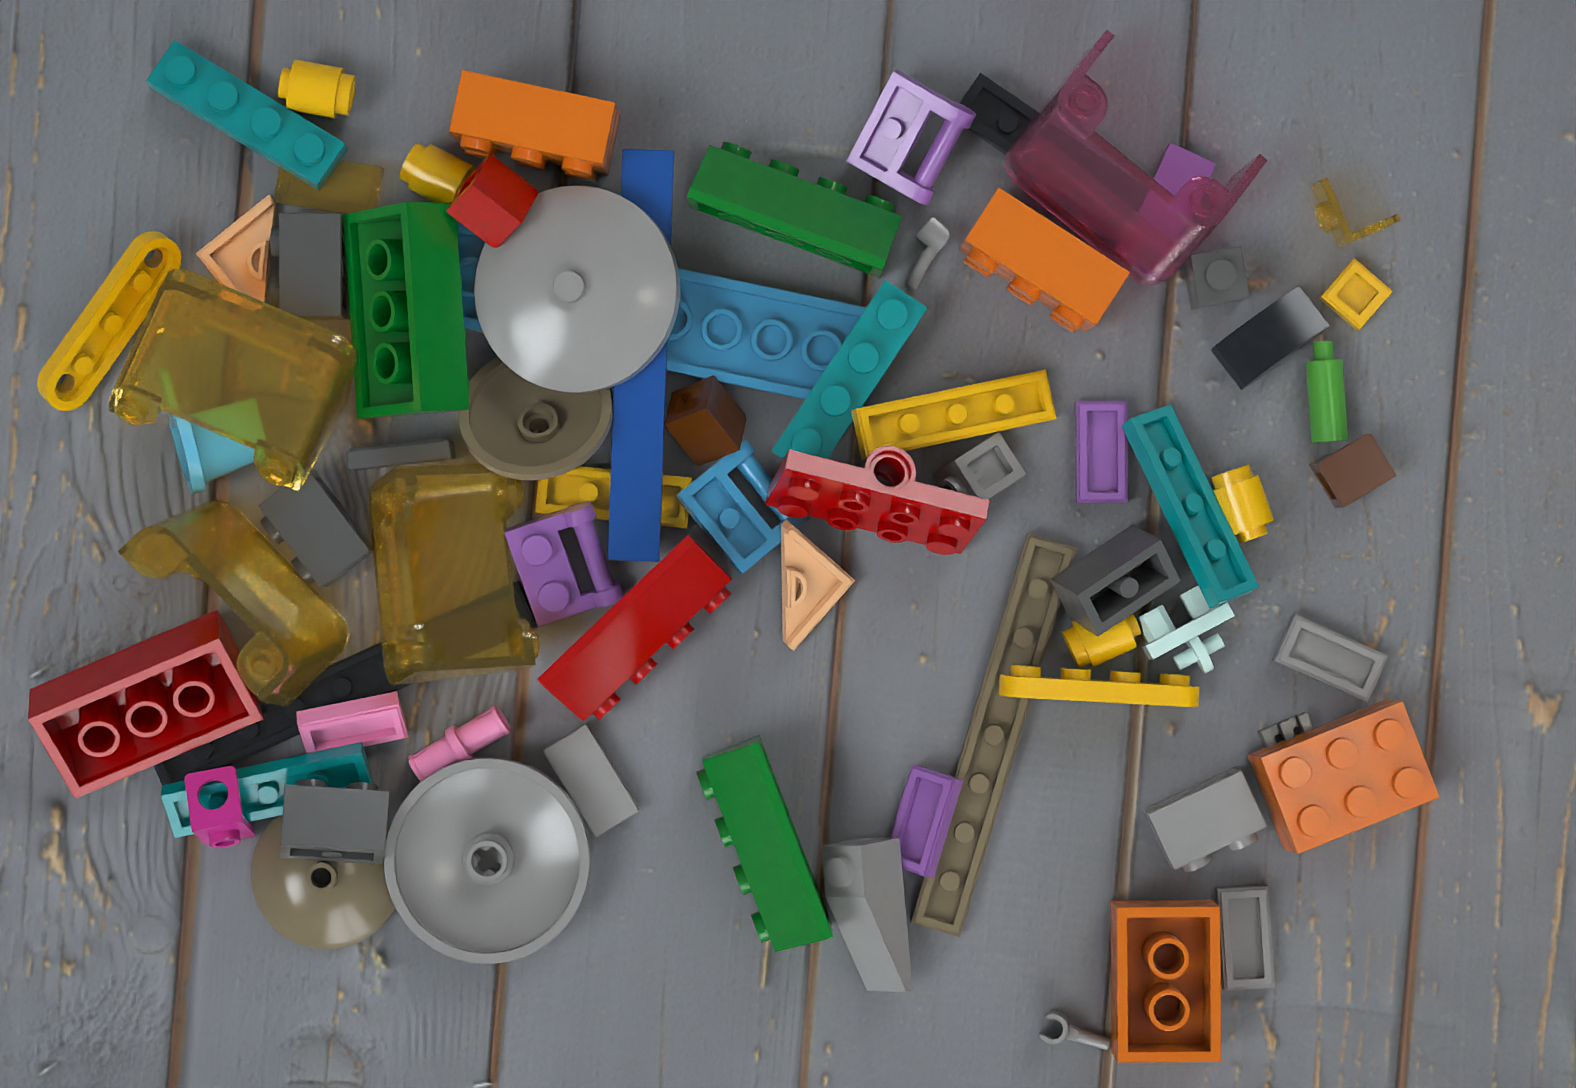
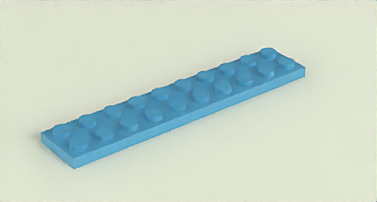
M457 222L465 329L483 332L475 307L474 282L477 264L485 241L463 224ZM678 268L680 302L675 324L668 338L667 371L703 379L714 375L722 383L805 400L866 307Z

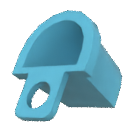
M168 368L157 371L170 419L168 423L186 484L192 495L205 492V483L268 457L266 437L256 399L181 417Z

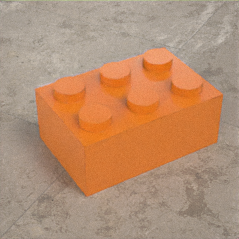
M462 70L449 132L460 144V147L466 149L465 154L483 159L490 153L495 157L496 152L511 155L510 158L515 159V164L518 166L545 171L546 163L562 166L561 169L566 170L565 175L569 177L595 181L596 173L606 176L609 174L621 116L616 102Z
M999 187L959 248L960 251L967 255L963 261L967 266L987 278L994 272L1010 282L1006 288L1009 293L1031 306L1038 300L1053 310L1049 316L1051 320L1072 333H1075L1077 329L1080 330V328L1087 332L1097 325L1130 274L1125 268Z
M1383 700L1315 727L1314 730L1295 735L1294 738L1280 741L1276 745L1268 748L1265 747L1247 755L1284 850L1296 854L1439 798L1403 701Z
M1110 900L1111 1053L1118 1063L1221 1062L1220 906L1213 900Z

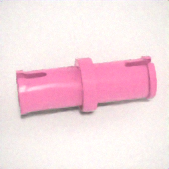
M493 705L490 709L459 728L456 725H452L445 729L444 737L419 752L408 756V762L416 777L422 782L441 768L459 761L475 758L474 753L502 736L512 733L511 727L499 707Z

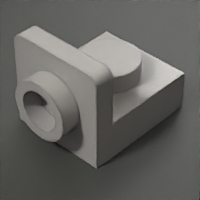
M998 432L937 471L935 478L939 482L940 488L988 500L1025 476L1026 473Z

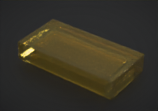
M340 160L319 191L279 167L274 202L342 214L377 208L380 202L384 168Z

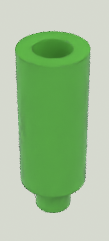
M1333 341L1312 342L1314 361L1305 362L1311 443L1348 441L1343 359H1334Z

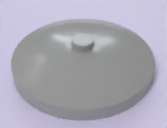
M557 187L538 193L523 222L497 248H493L485 242L475 274V307L480 326L489 345L496 355L516 374L538 386L567 393L597 392L619 385L634 377L653 361L670 336L678 313L680 302L679 270L672 247L657 223L640 207L620 195L596 187Z
M478 757L450 764L418 784L405 798L392 820L386 839L384 872L387 888L395 909L408 928L421 941L434 950L457 960L479 964H497L523 958L541 949L556 938L568 925L582 902L591 866L587 830L579 810L568 794L553 779L534 767L519 761L497 757Z

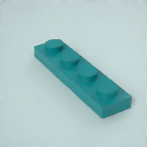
M176 40L172 42L146 79L149 88L319 191L348 150L346 143Z
M884 280L771 451L782 459L785 458L789 449L828 459L853 421L851 410L861 408L928 308L887 280Z
M1171 404L1130 418L1122 425V428L1209 608L1224 604L1257 589L1259 585Z
M362 742L236 769L243 816L248 822L283 815L285 784L295 785L297 780H321L326 782L327 787L347 788L348 784L355 782L374 784ZM185 780L162 785L161 798L174 837L178 838L194 834L191 831ZM219 781L208 782L199 793V801L206 809H217L228 798L226 785Z

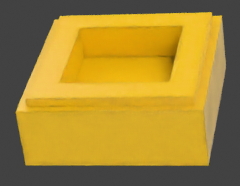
M1353 258L1319 296V299L1358 331L1393 291Z

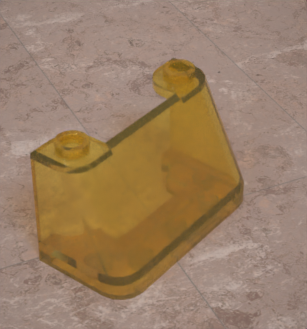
M173 269L168 272L160 285L111 392L109 411L117 414L123 421L132 425L151 424L156 421L161 410L255 449L254 464L264 480L273 485H285L300 491L349 400L357 359L356 350L346 338L331 330L194 272L184 269Z
M482 464L395 466L371 486L368 503L372 548L374 550L373 559L384 667L390 684H412L528 669L536 665L535 658L538 657L540 648L539 636L535 628H530L529 622L526 619H517L509 545L504 534L505 528H507L506 521L514 515L515 509L520 508L523 502L521 480L499 475Z
M219 500L208 501L145 527L118 551L137 572L145 577L166 580L171 574L182 572L190 574L198 580L203 579L249 626L256 635L239 653L237 660L238 675L262 702L287 707L342 654L348 645L349 629L343 617L312 585L307 584L301 578L291 563L237 508L227 502Z

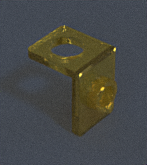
M1323 178L1312 185L1319 204L1314 205L1317 221L1324 233H1332L1338 248L1401 221L1399 215L1395 214L1351 233L1328 178Z

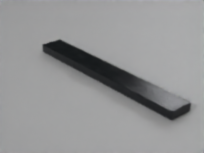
M519 581L257 697L263 714V720L154 765L161 784L166 785L184 781L185 776L189 773L233 765L299 735L297 711L398 691L538 628Z

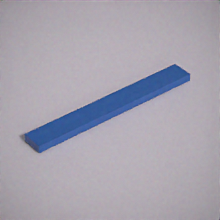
M622 149L621 196L645 211L657 223L671 245L674 150ZM668 339L653 361L629 380L614 386L608 560L660 562Z

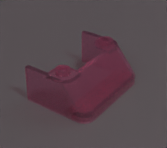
M1106 30L1082 55L1010 147L1005 158V168L1008 176L1016 185L1101 254L1130 272L1129 276L1142 285L1155 286L1171 277L1225 218L1267 162V159L1261 154L1257 155L1235 173L1225 186L1213 178L1198 176L1187 181L1175 196L1094 131L1107 113L1108 100L1102 87L1086 75V72L1115 36L1109 30Z

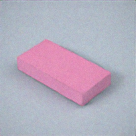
M397 691L296 712L297 726L306 753L362 742L363 747L408 738L407 723Z

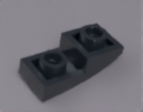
M1297 286L1225 337L1211 351L1238 387L1243 390L1279 366L1286 357L1320 336L1330 325L1300 286Z

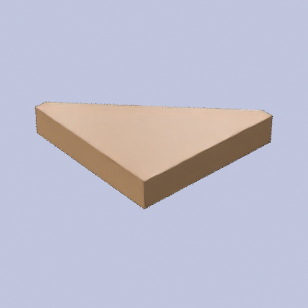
M267 195L196 253L254 327L257 328L264 323L271 259L270 233L271 227L274 226L277 203L271 195Z
M785 520L781 524L783 642L794 651L855 580L789 521Z

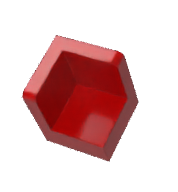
M490 153L464 180L446 212L491 247L497 248L523 222L538 195V191Z

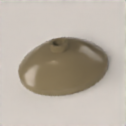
M497 356L485 364L469 381L470 410H462L458 413L459 426L465 445L479 463L487 469L508 478L542 480L565 474L577 468L599 449L611 427L613 404L609 389L589 393H567L538 386L519 376ZM540 428L548 429L542 433H534Z
M282 815L276 816L269 823L260 836L254 850L251 864V882L259 909L267 921L279 933L295 943L310 948L338 949L363 941L375 933L388 920L395 906L386 884L384 860L383 864L279 858ZM387 825L386 839H387L388 831H389V828H390L388 825ZM317 868H326L330 872L331 882L329 885L322 886L315 881L314 872Z

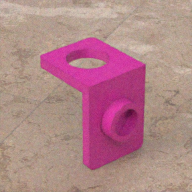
M233 766L189 773L185 776L191 831L205 845H210L213 848L229 847L239 844L241 839L255 836L254 827L243 816L237 770ZM211 781L222 782L228 789L226 802L217 809H206L199 801L200 790Z

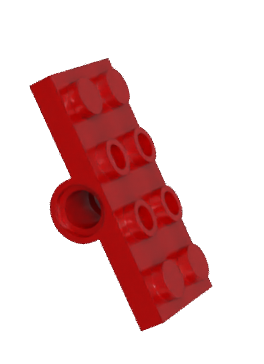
M882 446L875 449L868 456L862 468L789 449L769 485L765 505L778 508L781 514L788 517L804 518L811 516L827 520V523L836 529L855 530L859 528L875 532L880 539L888 542L901 543L910 541L926 545V548L933 553L951 555L954 553L961 554L986 521L990 500L916 482V467L910 455L895 446Z

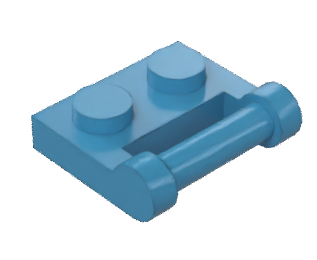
M747 440L741 443L739 451L724 456L676 495L679 502L739 575L743 574L781 543V524L785 520L798 529L810 519L809 516L804 518L788 517L781 514L778 508L769 506L781 521L774 529H771L727 474L737 467L766 502L772 478L752 455L756 451Z

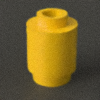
M295 59L291 69L283 67L281 71L278 98L286 99V108L291 111L329 118H336L338 114L349 116L354 101L356 75L345 74L344 68Z
M417 143L412 147L402 165L400 179L408 183L409 190L432 202L451 203L464 180L476 167L433 144L426 147Z
M1250 464L1210 477L1214 486L1213 492L1239 543L1268 534L1265 524L1274 521V517L1258 474L1253 476Z
M1131 614L1100 636L1094 635L1075 621H1071L1072 627L1062 631L1068 650L1078 668L1088 664L1092 668L1137 648L1134 637L1142 634L1134 614Z

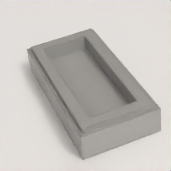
M1292 614L1272 660L1368 702L1388 655L1301 616Z
M588 724L583 725L543 750V753L595 837H598L640 810Z
M1268 885L1215 887L1216 904L1220 906L1222 989L1230 991L1274 988L1275 977Z

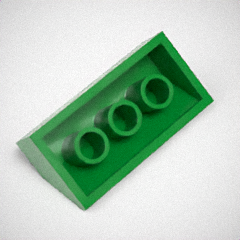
M723 142L721 149L709 145L687 194L689 208L880 278L902 219L901 215L893 213L895 208L893 203L872 195H866L864 202L845 195L847 191L846 186L823 177L818 178L817 184L797 177L800 171L798 168L778 160L771 159L769 166L749 160L751 151L729 142Z
M402 202L342 214L357 419L470 410L465 348L466 331L463 320L462 278L460 275L458 249L459 230L456 219L446 212L451 203Z
M760 735L703 756L702 763L704 769L696 771L706 799L709 800L714 797L717 799L723 816L714 820L724 847L735 846L741 864L733 866V870L742 894L753 893L759 911L751 914L761 943L771 940L774 951L778 952L833 937L832 923Z

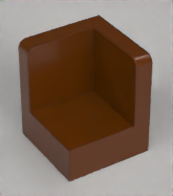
M712 375L672 392L664 426L696 465L701 466L740 450L746 416L717 378Z
M1364 434L1338 451L1326 454L1309 464L1335 508L1346 507L1397 476L1372 434Z

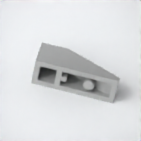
M857 838L821 846L825 897L866 990L912 991L900 839Z

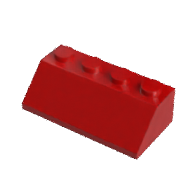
M687 535L541 674L537 680L582 721L591 714L600 720L621 700L615 691L628 678L637 685L658 665L651 657L665 643L673 650L695 629L688 621L699 610L704 608L711 614L732 594L725 587L732 578L691 535Z
M218 609L33 687L29 691L28 720L75 799L263 720V714L253 686L246 675L247 669L240 650Z

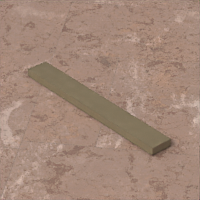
M1030 533L1026 534L954 773L955 778L963 780L935 876L934 878L923 877L911 916V923L957 937L961 935L1032 699L998 695L1000 674H1010L1011 665L1041 667L1061 602L1050 579L1072 565L1076 547Z

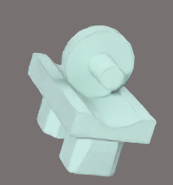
M1196 586L1179 595L1192 619L1186 624L1175 628L1163 605L1138 617L1142 635L1147 642L1146 645L1142 646V649L1148 660H1153L1186 642L1189 649L1173 657L1178 669L1182 670L1196 662L1202 672L1206 674L1214 669L1209 655L1225 647L1218 633L1202 642L1198 635L1235 615L1228 602L1210 609L1199 586Z

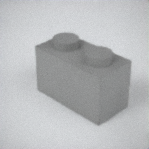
M1235 767L1143 809L1168 865L1174 870L1183 867L1185 873L1209 864L1213 860L1210 853L1227 845L1231 851H1235L1254 843L1259 839L1256 832L1268 827L1242 771Z

